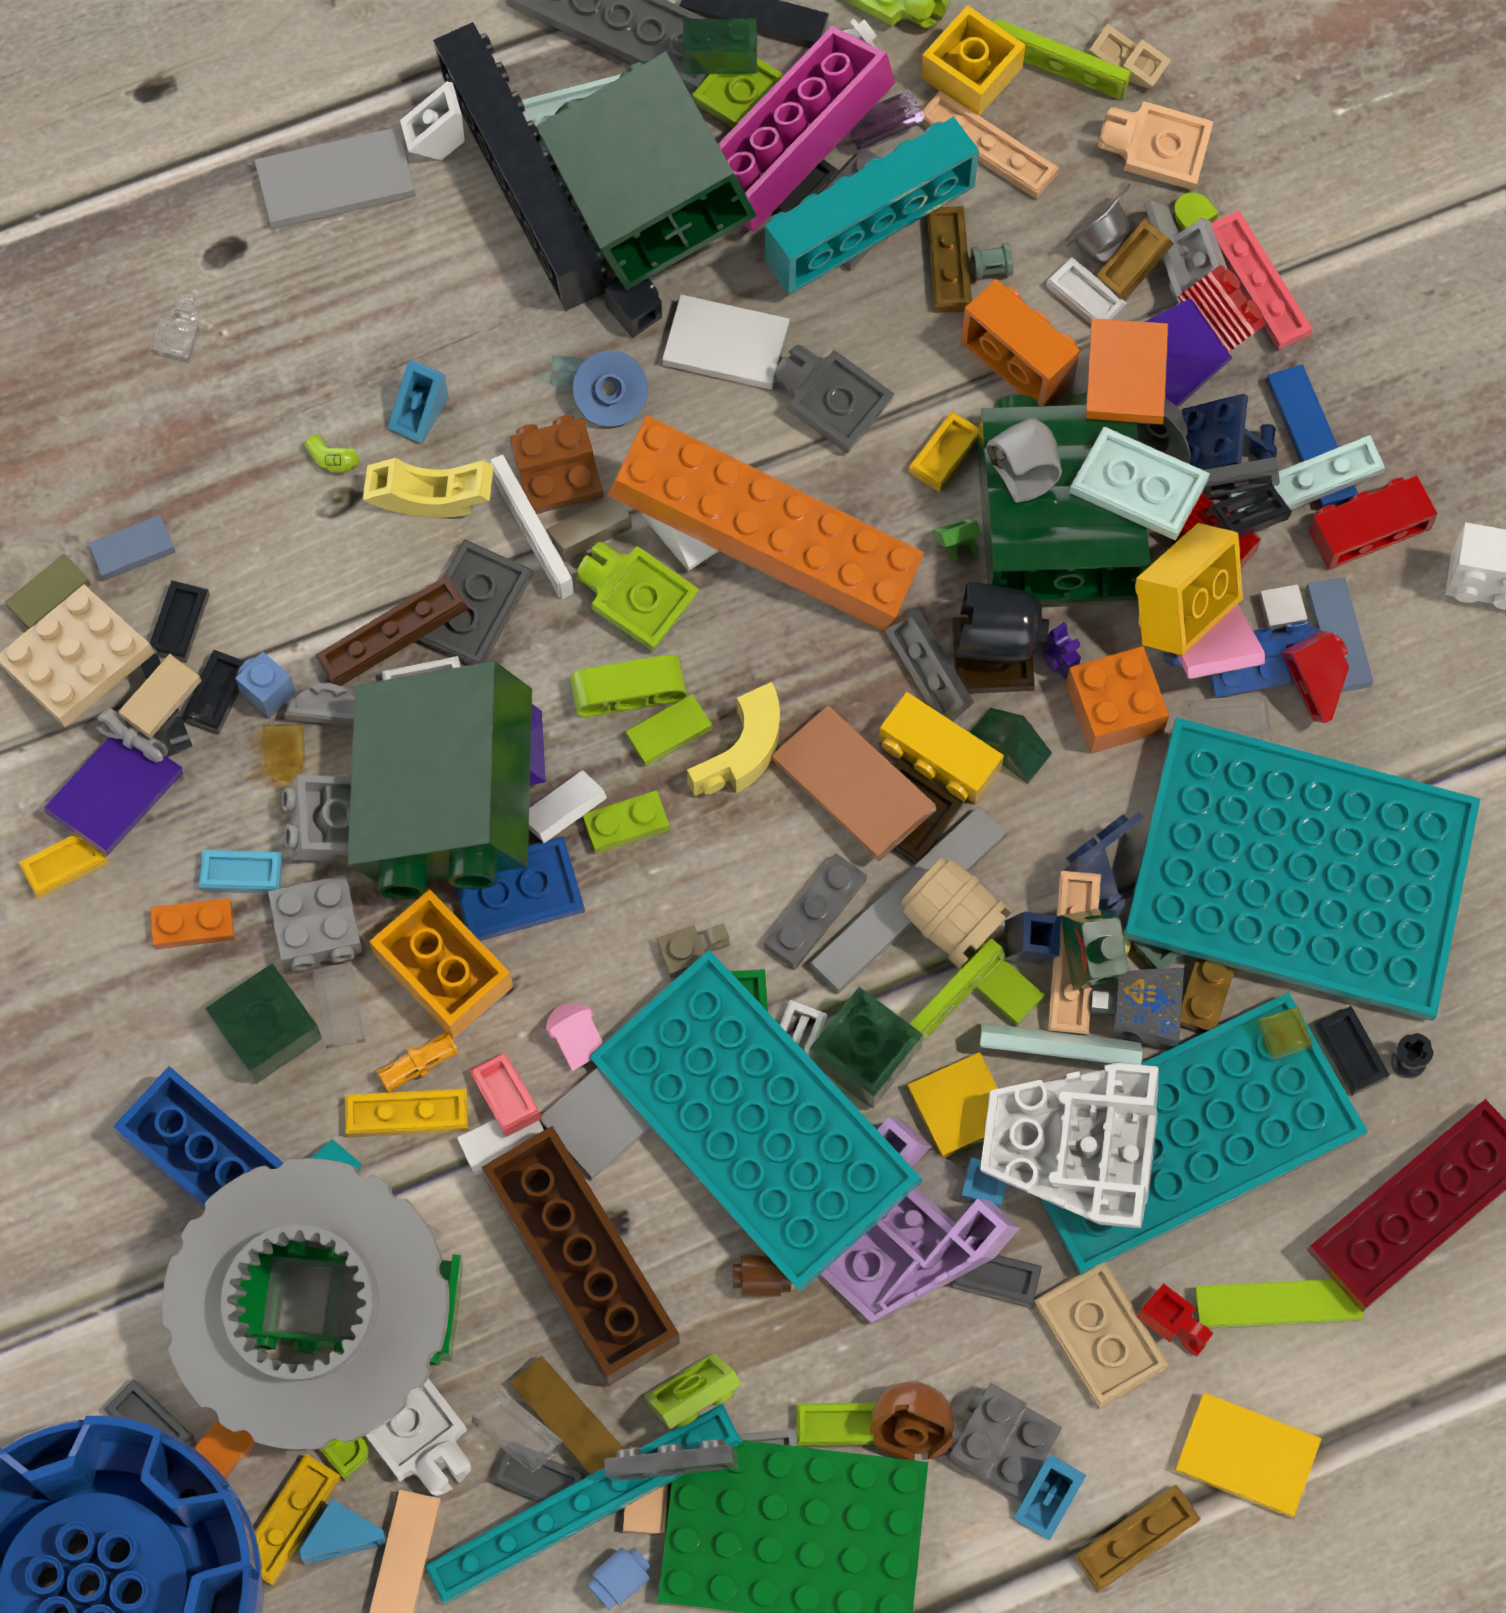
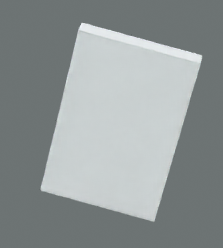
M680 295L662 364L671 368L772 390L775 371L780 362L790 319Z

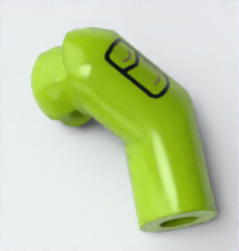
M319 434L310 436L304 442L305 448L324 472H348L359 464V455L355 449L329 448Z

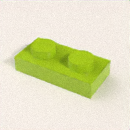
M657 790L587 812L582 816L595 854L670 830L669 822Z

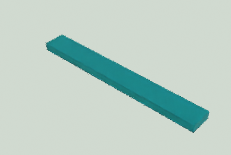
M720 1404L698 1416L688 1425L678 1427L639 1449L641 1450V1455L658 1453L657 1447L669 1444L683 1445V1450L700 1448L699 1443L707 1440H724L725 1446L731 1445L733 1448L742 1444L743 1441L725 1406ZM604 1467L426 1564L425 1568L442 1603L447 1605L685 1474L613 1482L606 1477Z

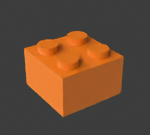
M1144 646L1069 667L1066 688L1091 754L1164 733L1169 713Z

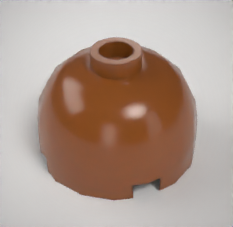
M909 1381L893 1385L882 1393L874 1405L870 1422V1435H874V1445L889 1456L914 1460L915 1454L928 1453V1459H933L947 1452L953 1443L954 1423L952 1408L943 1393L928 1384L919 1381Z

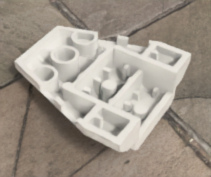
M1114 1063L1105 1065V1070L1082 1075L1078 1071L1066 1074L1067 1078L1045 1083L1042 1080L990 1091L980 1167L982 1173L1027 1193H1031L1063 1209L1074 1212L1097 1224L1141 1229L1145 1204L1148 1201L1157 1125L1156 1105L1159 1068L1157 1066Z

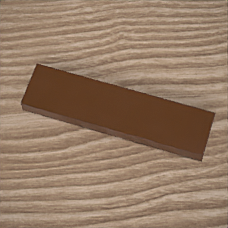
M447 575L317 653L315 656L332 684L342 686L469 608Z

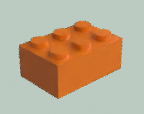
M995 279L965 307L961 344L1018 393L1035 398L1039 406H1051L1074 384L1080 354L1076 342L1069 335L1061 334L1052 327L1048 318L1037 309L1032 310L1025 304L1014 288L1011 286L1005 287L1000 281Z

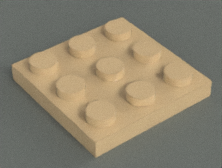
M83 584L1 651L0 666L62 726L66 727L155 652L141 635Z

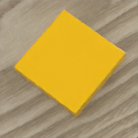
M980 1052L907 1084V1090L941 1159L984 1141L990 1091L996 1090L998 1087Z

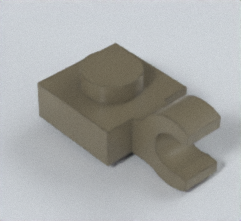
M724 923L713 926L698 935L695 925L657 938L671 978L681 975L709 949L716 951L731 945Z

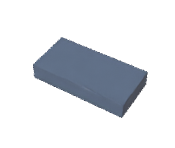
M160 515L88 543L104 581L175 553L174 546Z

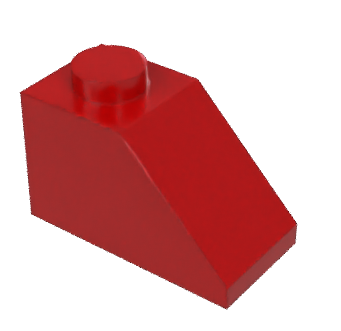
M1319 631L1280 653L1312 720L1327 723L1333 719L1349 670V665L1345 658L1348 655V651L1343 640L1338 635H1334L1333 632Z

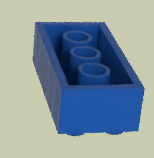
M170 1066L166 1068L113 1126L123 1142L204 1211L205 1202L223 1186L237 1177L261 1166L277 1169L283 1164L278 1157Z

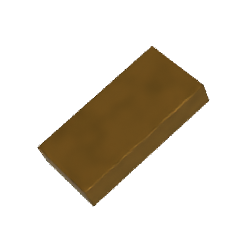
M1144 218L1097 273L1096 277L1126 301L1174 243Z

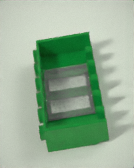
M290 1240L289 1245L286 1246L272 1244L273 1253L270 1255L260 1252L258 1256L261 1264L259 1266L249 1265L247 1268L252 1276L251 1280L241 1281L240 1286L246 1291V1296L237 1299V1304L245 1308V1313L238 1317V1321L249 1325L248 1330L244 1333V1337L255 1338L257 1342L254 1348L263 1350H275L276 1344L292 1345V1350L298 1353L316 1354L317 1348L333 1349L335 1352L344 1353L342 1341L344 1339L354 1341L356 1336L352 1332L351 1327L363 1322V1319L356 1314V1311L366 1306V1301L357 1297V1293L365 1287L364 1283L354 1281L353 1278L359 1268L347 1266L346 1260L348 1256L335 1253V1247H330V1249L308 1247L304 1241L296 1242ZM452 1254V1261L442 1260L439 1266L441 1276L448 1280L449 1315L442 1349L431 1357L430 1366H440L441 1361L452 1362L462 1284L463 1260L461 1255Z

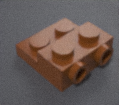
M563 415L556 418L552 426L538 429V426L535 424H527L518 428L516 435L510 436L511 450L521 485L536 514L604 497L584 418L575 420V417L572 415Z

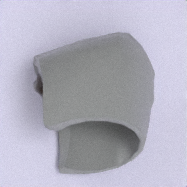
M1035 417L1028 418L1011 426L991 439L986 446L992 464L1006 483L1016 503L1028 501L1046 493L1060 479L1062 469L1056 440L1052 431Z

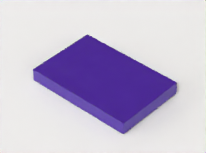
M109 737L44 807L45 813L102 854L108 856L183 774V769L167 756L163 757L161 762H153L143 756V752L135 747L129 749L124 746L122 739Z

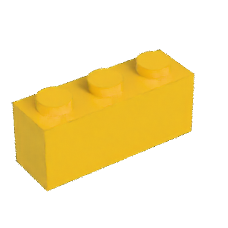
M908 692L898 702L881 725L879 731V742L882 743V748L888 754L898 759L903 757L914 764L913 767L916 771L930 780L935 778L946 786V790L961 801L967 799L974 805L1002 768L1003 754Z

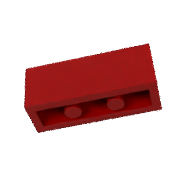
M1417 475L1406 480L1400 477L1388 482L1383 489L1376 492L1363 491L1358 493L1348 503L1338 507L1331 504L1321 508L1315 513L1308 532L1327 569L1330 570L1431 530L1438 513Z

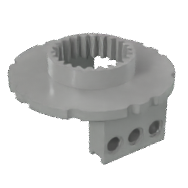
M325 1159L285 1160L282 1166L277 1169L261 1166L237 1177L223 1186L205 1202V1211L200 1218L189 1221L181 1234L183 1246L178 1254L171 1256L162 1297L163 1326L172 1335V1341L168 1350L180 1379L202 1408H212L217 1412L220 1424L233 1432H240L242 1430L249 1432L254 1442L294 1450L327 1448L328 1444L335 1439L348 1443L372 1433L389 1422L407 1406L408 1394L415 1388H422L431 1373L429 1365L431 1357L442 1349L449 1315L448 1280H445L439 1272V1266L443 1257L437 1240L440 1239L443 1233L426 1223L409 1200L405 1198L397 1199L392 1193V1186L386 1181L374 1175L362 1177L358 1173L357 1168L349 1164ZM288 1238L296 1242H303L305 1238L313 1242L320 1241L325 1246L335 1247V1253L348 1256L346 1260L347 1266L359 1268L353 1278L354 1281L364 1283L365 1286L357 1293V1297L366 1301V1306L356 1311V1314L363 1319V1322L351 1327L352 1332L356 1336L354 1341L344 1339L342 1341L344 1353L332 1351L329 1353L330 1362L318 1359L314 1362V1367L308 1364H299L297 1367V1365L282 1364L278 1359L267 1358L268 1353L265 1350L254 1349L257 1342L255 1338L244 1337V1333L248 1330L249 1325L238 1321V1317L245 1313V1308L237 1304V1299L246 1296V1291L240 1286L241 1281L251 1280L252 1277L247 1270L248 1266H259L261 1264L258 1256L260 1252L270 1255L273 1253L272 1243L286 1246Z

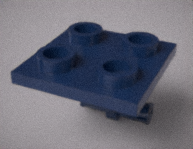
M1244 393L1183 408L1181 412L1187 425V435L1185 438L1191 454L1190 465L1201 470L1240 464L1242 461V451L1256 456L1257 460L1277 457V447L1274 445L1276 427L1271 424L1261 425L1260 438L1245 428L1248 396Z
M1140 812L1129 820L1125 814L1114 820L1096 835L1100 840L1099 843L1092 837L1066 858L1070 865L1063 870L1101 874L1098 909L1117 916L1121 914L1125 906V899H1120L1122 895L1118 893L1105 848L1143 819Z

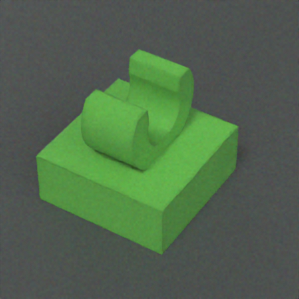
M966 518L933 529L936 543L946 548V554L952 562L959 561L957 548L961 544H966L969 555H978V546L972 540L981 536L976 520Z

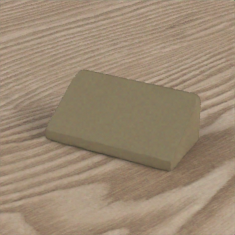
M608 497L547 528V532L566 562L591 549L598 542H605L632 528V518L619 501Z

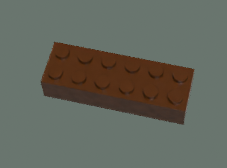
M553 1126L481 1167L484 1180L608 1386L680 1344L679 1332Z

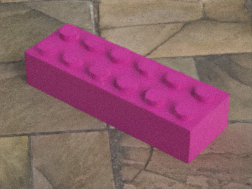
M831 26L718 143L757 214V217L744 223L742 226L754 232L895 84L886 52Z

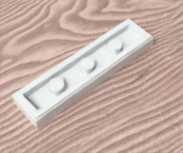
M502 454L491 459L490 464L493 466L492 478L556 594L561 599L574 594L572 577L505 457Z

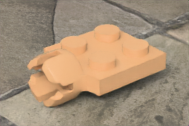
M1145 101L1142 102L1141 108L1137 112L1110 107L1101 127L1098 147L1102 150L1121 155L1125 159L1124 171L1194 191L1198 183L1213 121Z

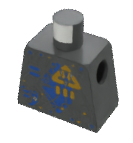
M1184 968L1128 971L1127 975L1115 982V992L1092 990L1090 1014L1113 1016L1112 1036L1115 1038L1141 1042L1142 1045L1168 1051L1178 1046L1180 1039Z

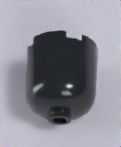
M968 581V584L965 586L960 615L968 616L967 624H964L963 632L958 631L956 656L964 657L965 659L1005 663H1023L1029 660L1036 652L1038 643L1046 642L1048 636L1049 619L1042 618V606L1039 600L1032 593L1024 590Z

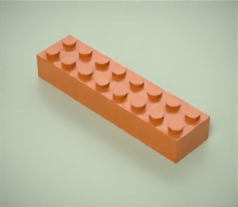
M646 415L638 429L607 496L883 632L897 617L925 553L649 415Z

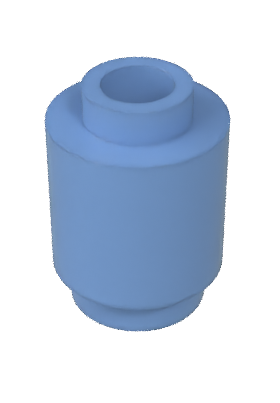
M621 1547L592 1574L594 1579L587 1584V1587L610 1610L616 1604L621 1606L650 1579L645 1571L651 1566L635 1548L627 1552Z

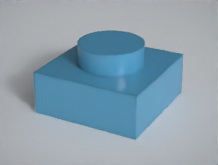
M971 1157L961 1200L973 1203L977 1198L991 1200L1001 1209L1007 1183L982 1173L980 1170L981 1159Z

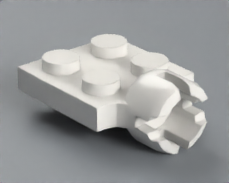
M429 1378L422 1388H415L408 1394L407 1406L400 1413L377 1430L365 1435L400 1482L408 1476L415 1475L419 1477L428 1491L435 1496L443 1495L453 1489L448 1483L449 1480L442 1472L446 1467L459 1484L471 1471L469 1459L457 1444L459 1437L467 1431L466 1426Z

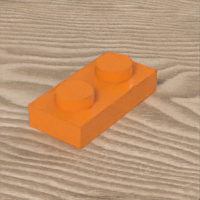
M230 898L150 907L153 945L156 950L235 940L233 910Z

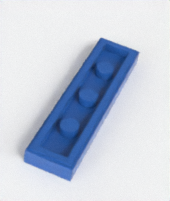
M1303 364L1268 374L1266 382L1300 462L1338 448ZM1355 485L1317 499L1320 509L1331 504L1338 506L1349 502L1358 492Z

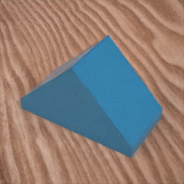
M410 359L407 363L388 429L419 443L424 442L449 399L445 374Z
M1049 1454L1013 1519L1050 1540L1082 1485L1086 1474Z
M332 1499L299 1551L302 1561L305 1565L384 1546L387 1543V1537L381 1528Z

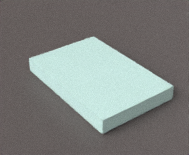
M1103 427L1074 479L1070 493L1176 541L1208 482L1210 473L1107 427Z

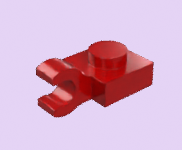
M1164 1283L1143 1306L1137 1316L1138 1319L1168 1342H1171L1177 1335L1183 1347L1196 1357L1206 1347L1208 1340L1213 1335V1332L1207 1326L1192 1318L1196 1307Z

